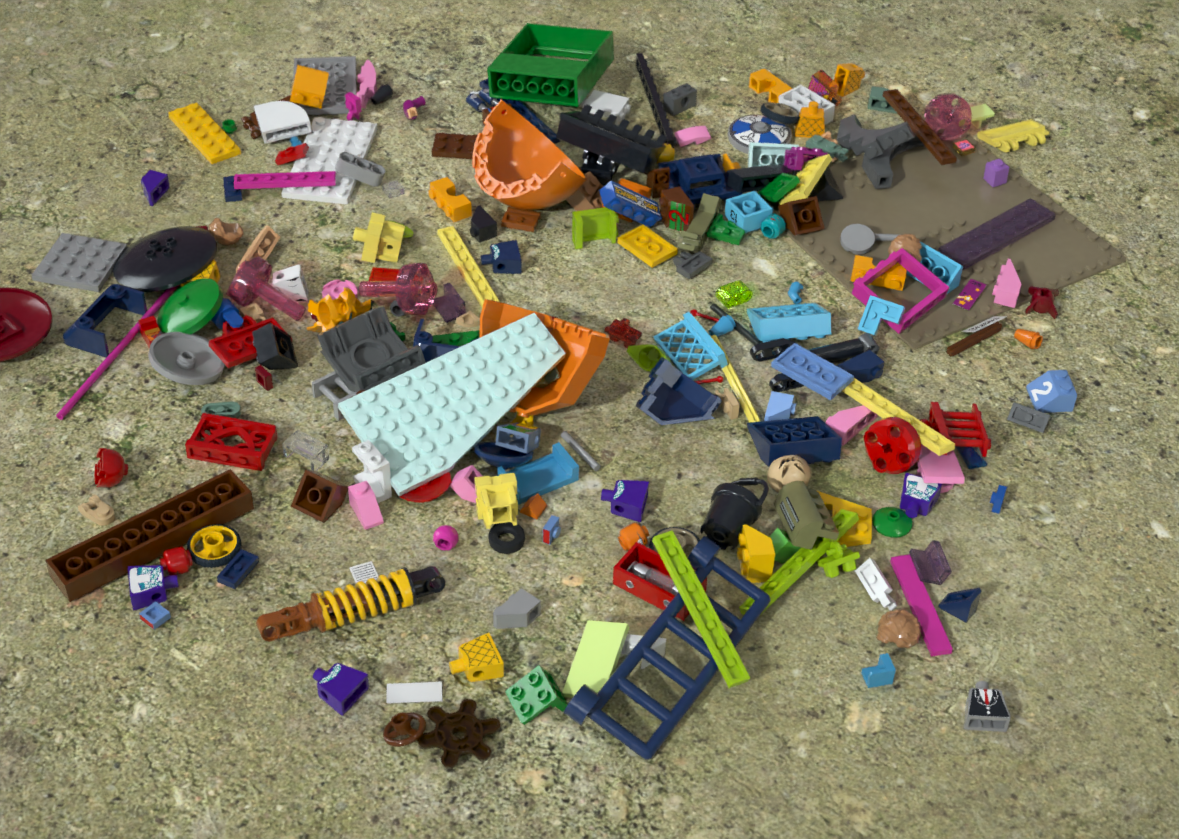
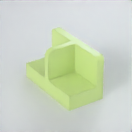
M986 104L958 110L956 123L958 126L972 123L979 129L981 128L982 121L993 117L995 113Z

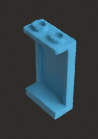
M558 442L552 445V454L507 472L500 466L497 468V476L499 474L515 473L517 480L516 498L519 505L527 502L530 497L537 493L541 496L578 481L579 465Z

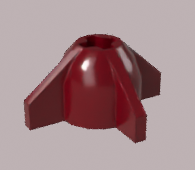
M1029 287L1028 292L1032 297L1025 313L1029 314L1032 311L1049 313L1056 319L1058 312L1054 302L1055 297L1059 295L1060 291L1045 287Z

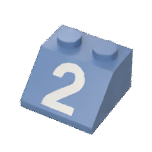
M1049 370L1026 386L1035 410L1043 413L1073 411L1077 393L1067 370Z

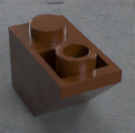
M669 167L654 169L647 173L646 187L651 188L652 199L661 197V191L669 189Z

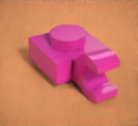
M349 92L345 94L346 108L349 109L347 114L348 121L353 120V117L359 119V113L362 112L361 98Z

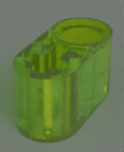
M741 280L723 285L715 293V297L726 308L746 303L753 296V292Z

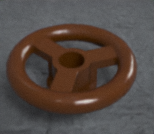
M398 713L386 725L383 731L384 741L393 747L409 745L422 736L426 729V720L418 713ZM412 719L419 722L418 730L411 727ZM400 735H402V736H404V735H409V736H410V737L405 738V739H402V740H394V738H396V737H398V736H400Z

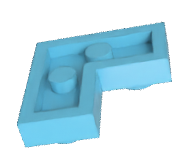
M870 295L858 330L876 336L882 319L899 325L905 307Z

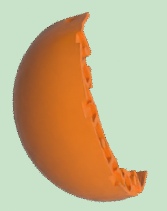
M503 100L498 102L485 119V127L482 133H478L474 145L472 164L476 173L474 177L480 188L497 201L523 210L544 209L565 201L587 181L584 173L566 154Z

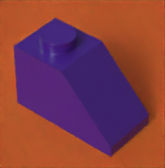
M149 170L141 179L143 191L150 206H154L170 188L168 174Z

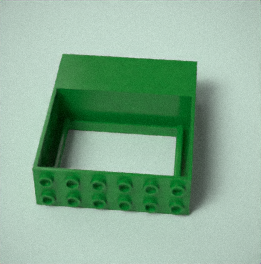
M527 23L487 68L490 97L579 107L614 61L613 31ZM536 54V55H546V56H557V57L587 59L588 61L570 60V59H559V58H549V57H539V56H533V55Z

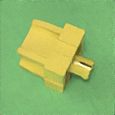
M372 212L367 230L355 227L353 240L364 242L361 260L375 263L376 259L397 262L405 226L386 221V215Z
M515 473L499 474V476L474 477L477 496L475 498L478 520L483 519L486 529H490L492 524L511 522L513 526L517 525L518 501L516 498L517 480Z

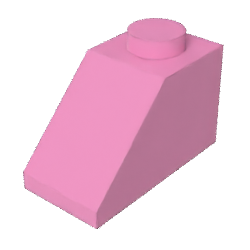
M471 465L456 473L450 487L462 499L476 503L475 498L477 496L474 477H481L482 475Z
M364 481L349 486V503L363 528L366 530L384 524L375 493L369 483Z

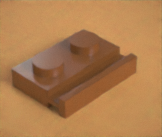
M508 207L501 220V227L534 232L540 219V212Z

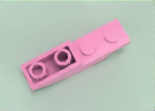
M366 60L364 66L361 67V74H358L357 82L360 83V91L357 92L356 96L361 98V108H366L368 100L377 91L376 72L370 60Z

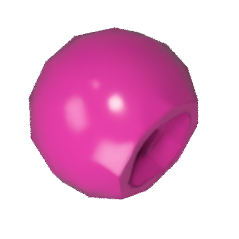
M442 525L435 530L433 542L441 550H451L459 542V534L452 526Z

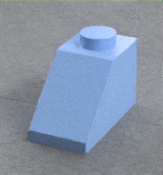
M771 391L764 421L790 419V415H794L796 404L793 403L794 395Z

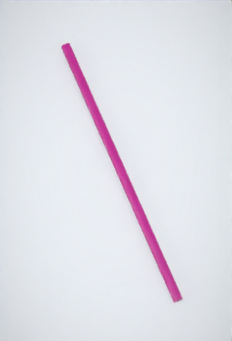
M178 286L166 289L141 319L153 316ZM138 322L56 414L58 419L62 420L137 335L140 331Z

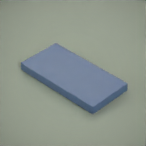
M796 343L771 362L772 368L829 400H832L854 381V375Z

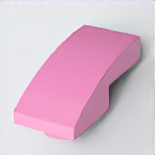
M706 126L690 127L674 133L680 148L694 141L698 145L711 139Z

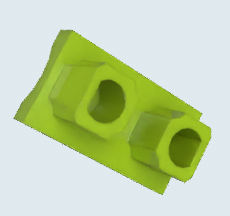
M833 541L830 543V549L826 550L827 557L817 560L818 566L824 568L826 576L833 578L839 576L838 565L842 564L843 571L846 572L857 569L855 559L860 558L858 551L852 552L851 549H847L845 544L840 545L839 542Z

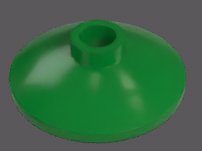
M896 507L881 508L874 513L872 518V524L876 531L891 538L907 535L913 525L912 519L906 515L905 511Z

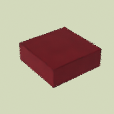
M262 365L255 367L257 382L267 391L273 389L272 375Z

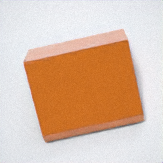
M537 493L527 500L520 509V513L538 519L547 508V504Z

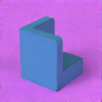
M886 653L879 656L878 666L863 668L861 673L867 687L872 688L893 684L896 669L889 654Z

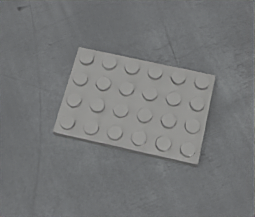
M356 56L294 58L293 81L297 65L329 72L322 108L319 109L300 104L307 115L348 114L349 109L346 108L345 94L351 92L356 95Z

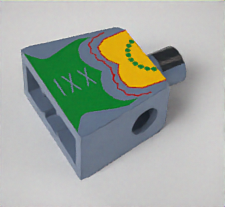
M522 423L497 426L495 445L529 453L539 447L541 429Z

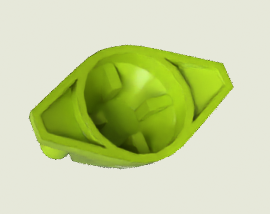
M653 344L628 346L626 351L642 369L651 372L661 357L669 362L671 361L660 347Z

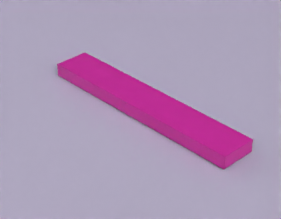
M336 171L235 174L234 189L336 186Z
M911 554L891 557L890 563L912 614L921 625L920 632L931 657L952 654L953 648Z

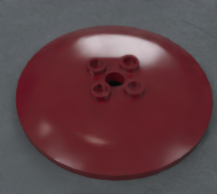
M0 288V362L16 358L31 351L49 334L53 322L52 312L48 303L39 295L19 288Z

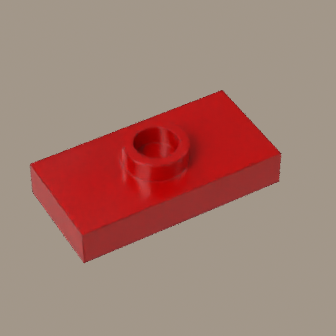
M307 143L295 147L290 146L286 150L280 151L275 159L276 164L282 165L304 158L309 146Z

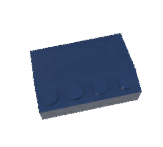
M818 416L747 423V428L759 457L768 467H770L774 460L787 455L800 456L808 464L821 461L829 463L832 460H840L842 438Z

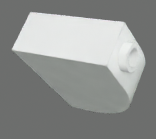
M273 101L254 106L264 144L312 132L306 111L297 104L287 101Z

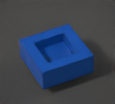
M999 485L997 492L992 493L990 503L993 504L992 512L1000 513L1007 489L1006 486Z

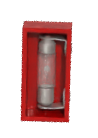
M638 542L613 567L614 585L662 610L668 606L679 592L659 553ZM707 577L701 584L705 593L707 587ZM686 605L676 615L677 618L683 621L690 614Z

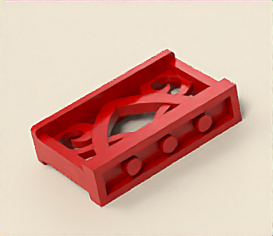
M202 413L201 419L191 438L185 443L187 458L263 471L265 461L278 439L277 428L271 424ZM205 430H210L211 435L206 434ZM231 435H239L245 443L231 447L226 446L220 439ZM255 448H261V450L255 451Z

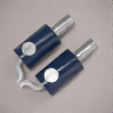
M483 88L478 92L473 91L466 98V103L478 112H482V109H487L486 103L494 107L499 102V98L490 97L489 89Z

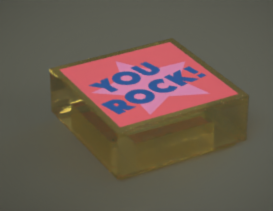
M967 139L953 143L952 148L961 156L975 152V147Z

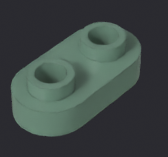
M219 402L204 405L201 413L237 419L241 415V409L237 402Z

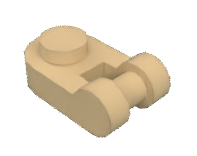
M97 495L91 496L87 503H82L78 506V510L82 515L100 526L109 525L115 520L114 509L101 501Z

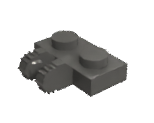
M683 251L680 257H674L673 263L677 266L676 272L691 279L710 266L712 258L700 251L694 255Z

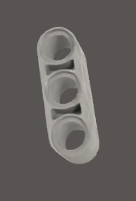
M347 152L340 153L335 166L338 173L375 187L380 186L385 174L383 166Z

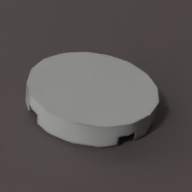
M851 224L843 229L840 242L842 247L846 251L853 252L852 254H865L872 249L875 236L869 227L862 224Z

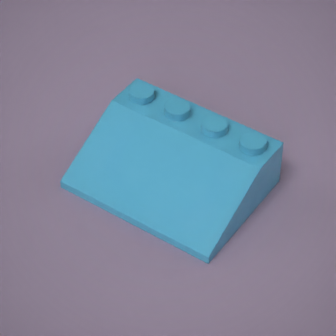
M817 303L747 309L754 333L763 343L781 338L790 340V338L805 340L808 339V336L824 338L825 335L831 334V313Z

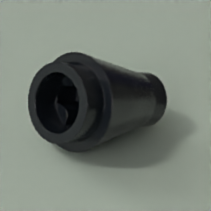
M388 84L381 85L370 98L371 102L377 105L392 98L394 94L393 89Z

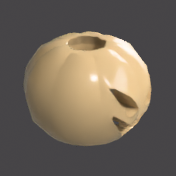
M787 455L774 460L767 471V481L770 487L777 493L786 484L794 481H803L807 486L811 478V469L808 463L797 455Z

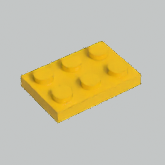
M643 224L621 235L617 241L618 244L652 268L678 254V248Z

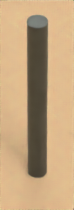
M715 303L710 306V309L718 316L728 315ZM734 320L736 324L734 329L753 345L762 343Z

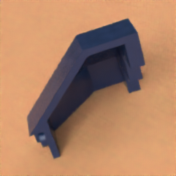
M661 357L648 376L651 379L644 385L641 392L643 397L637 401L636 407L660 425L715 419L711 415L722 402L721 398L707 391L679 371L667 359Z

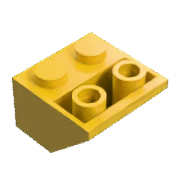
M743 525L742 533L739 534L740 547L737 548V558L742 562L740 566L741 574L745 575V578L752 583L766 582L772 576L775 559L772 539L749 525Z

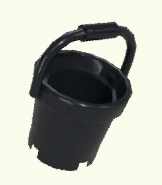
M757 477L740 478L731 483L719 484L712 493L710 508L701 525V534L704 531L707 535L706 537L720 546L721 550H726L727 546H732L731 550L735 549L739 544V534L742 533L743 525L750 526L761 516L762 504L769 491L768 483ZM761 484L764 490L760 499H758L753 492L743 486Z

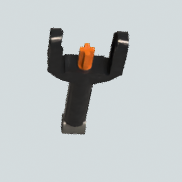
M864 333L856 339L807 350L833 363L853 358L868 350L877 354L879 346L870 333ZM781 338L759 343L750 349V355L755 361L759 362L774 359L796 342ZM783 373L776 374L769 382V386L774 392L804 387V385L797 381H792V378Z

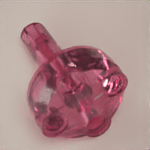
M943 93L937 95L926 106L924 120L941 140L956 139L971 127V108L967 101L957 94ZM957 98L958 103L952 105V101ZM965 119V124L959 126V122ZM944 128V132L938 135V130Z
M260 256L243 261L226 295L243 307L250 305L259 296L292 319L299 321L304 315L306 308L268 283L272 273V265Z
M426 263L405 264L399 270L396 281H361L359 284V294L362 297H396L400 309L405 314L426 315L438 292L437 284L434 282L433 275Z

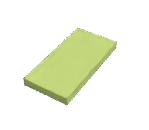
M587 621L562 692L564 697L573 698L584 684L597 693L615 672L629 631L627 623Z

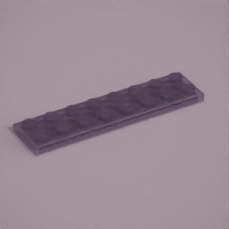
M1030 198L939 247L938 252L962 265L963 270L1053 221L1056 214Z

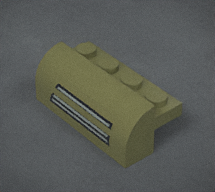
M794 481L786 484L779 491L774 506L793 546L812 550L817 536L837 540L839 531L820 494L816 490L807 489L803 481Z

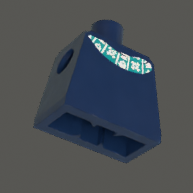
M517 240L491 244L490 254L480 255L481 265L491 264L495 274H522V260Z

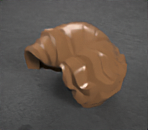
M215 218L209 224L208 231L218 243L225 246L239 242V239L244 234L243 228L239 223H224L220 218Z
M899 235L891 242L888 250L889 255L893 251L897 252L903 248L917 261L921 262L920 249L922 246L920 240L914 235Z
M905 609L888 611L879 620L876 638L883 643L894 642L900 648H911V646L918 642L921 636V625L918 619Z

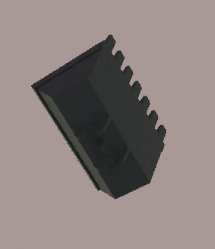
M586 104L581 112L561 113L556 138L583 149L582 159L585 164L589 163L593 154L600 156L597 161L599 165H602L604 158L610 160L609 170H611L612 175L616 173L620 165L647 175V173L653 170L661 153L666 148L664 143L667 140V136L661 134L657 141L652 140L654 131L648 129L645 135L642 136L639 134L642 126L635 124L631 131L627 130L626 128L630 122L625 119L617 126L614 124L617 116L610 114L606 121L602 120L605 112L600 109L592 116L589 114L592 109L590 105Z

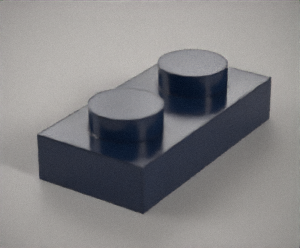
M234 176L223 177L225 202L242 201L241 189H234Z
M241 549L219 573L217 581L232 589H236L259 563V556Z

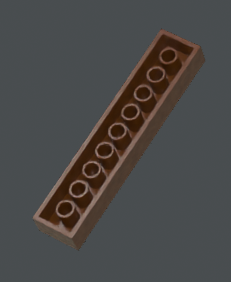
M229 469L46 559L49 576L66 599L71 602L128 573L129 566H142L162 556L165 550L186 544L190 536L198 529L213 524L223 525L253 510L252 492Z

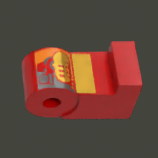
M155 316L138 320L140 334L149 349L152 341L162 335Z

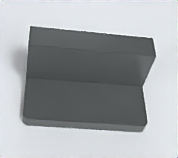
M1014 402L1007 420L1044 434L1049 420L1051 421L1052 417Z

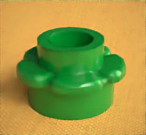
M227 119L222 122L221 129L231 134L237 130V126L234 120Z

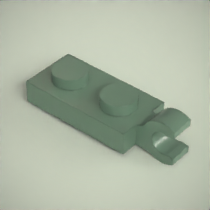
M815 134L806 141V147L810 149H823L822 152L828 153L832 159L836 157L842 162L848 159L847 156H844L849 152L847 148H842Z

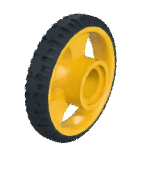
M221 524L207 525L198 529L190 536L187 542V550L190 551L192 561L201 567L207 568L225 566L242 547L238 532L227 525ZM222 534L229 536L232 541L224 542ZM203 538L204 549L200 552H195L196 543Z

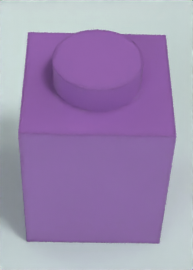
M1000 158L987 162L983 179L992 187L1005 184L1007 182L1009 166Z

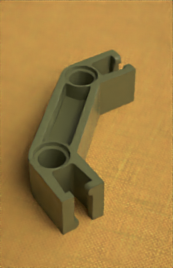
M703 193L699 210L687 231H681L680 236L683 239L682 243L678 242L677 248L693 254L702 249L708 238L707 231L719 213L722 202L720 197Z

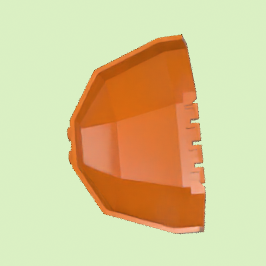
M485 299L480 315V338L535 313L565 352V357L556 365L560 378L545 388L533 387L509 412L516 413L518 411L519 416L529 418L530 415L534 416L574 405L603 361L610 336L559 318L552 319V316Z

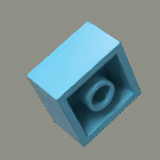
M756 191L726 199L725 217L735 223L736 226L744 229L745 233L760 229L762 221L771 215L773 211Z

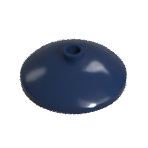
M496 442L478 443L474 449L478 457L486 463L496 466V469L502 466L504 470H508V468L518 467L527 463L533 458V451L524 453L495 445Z

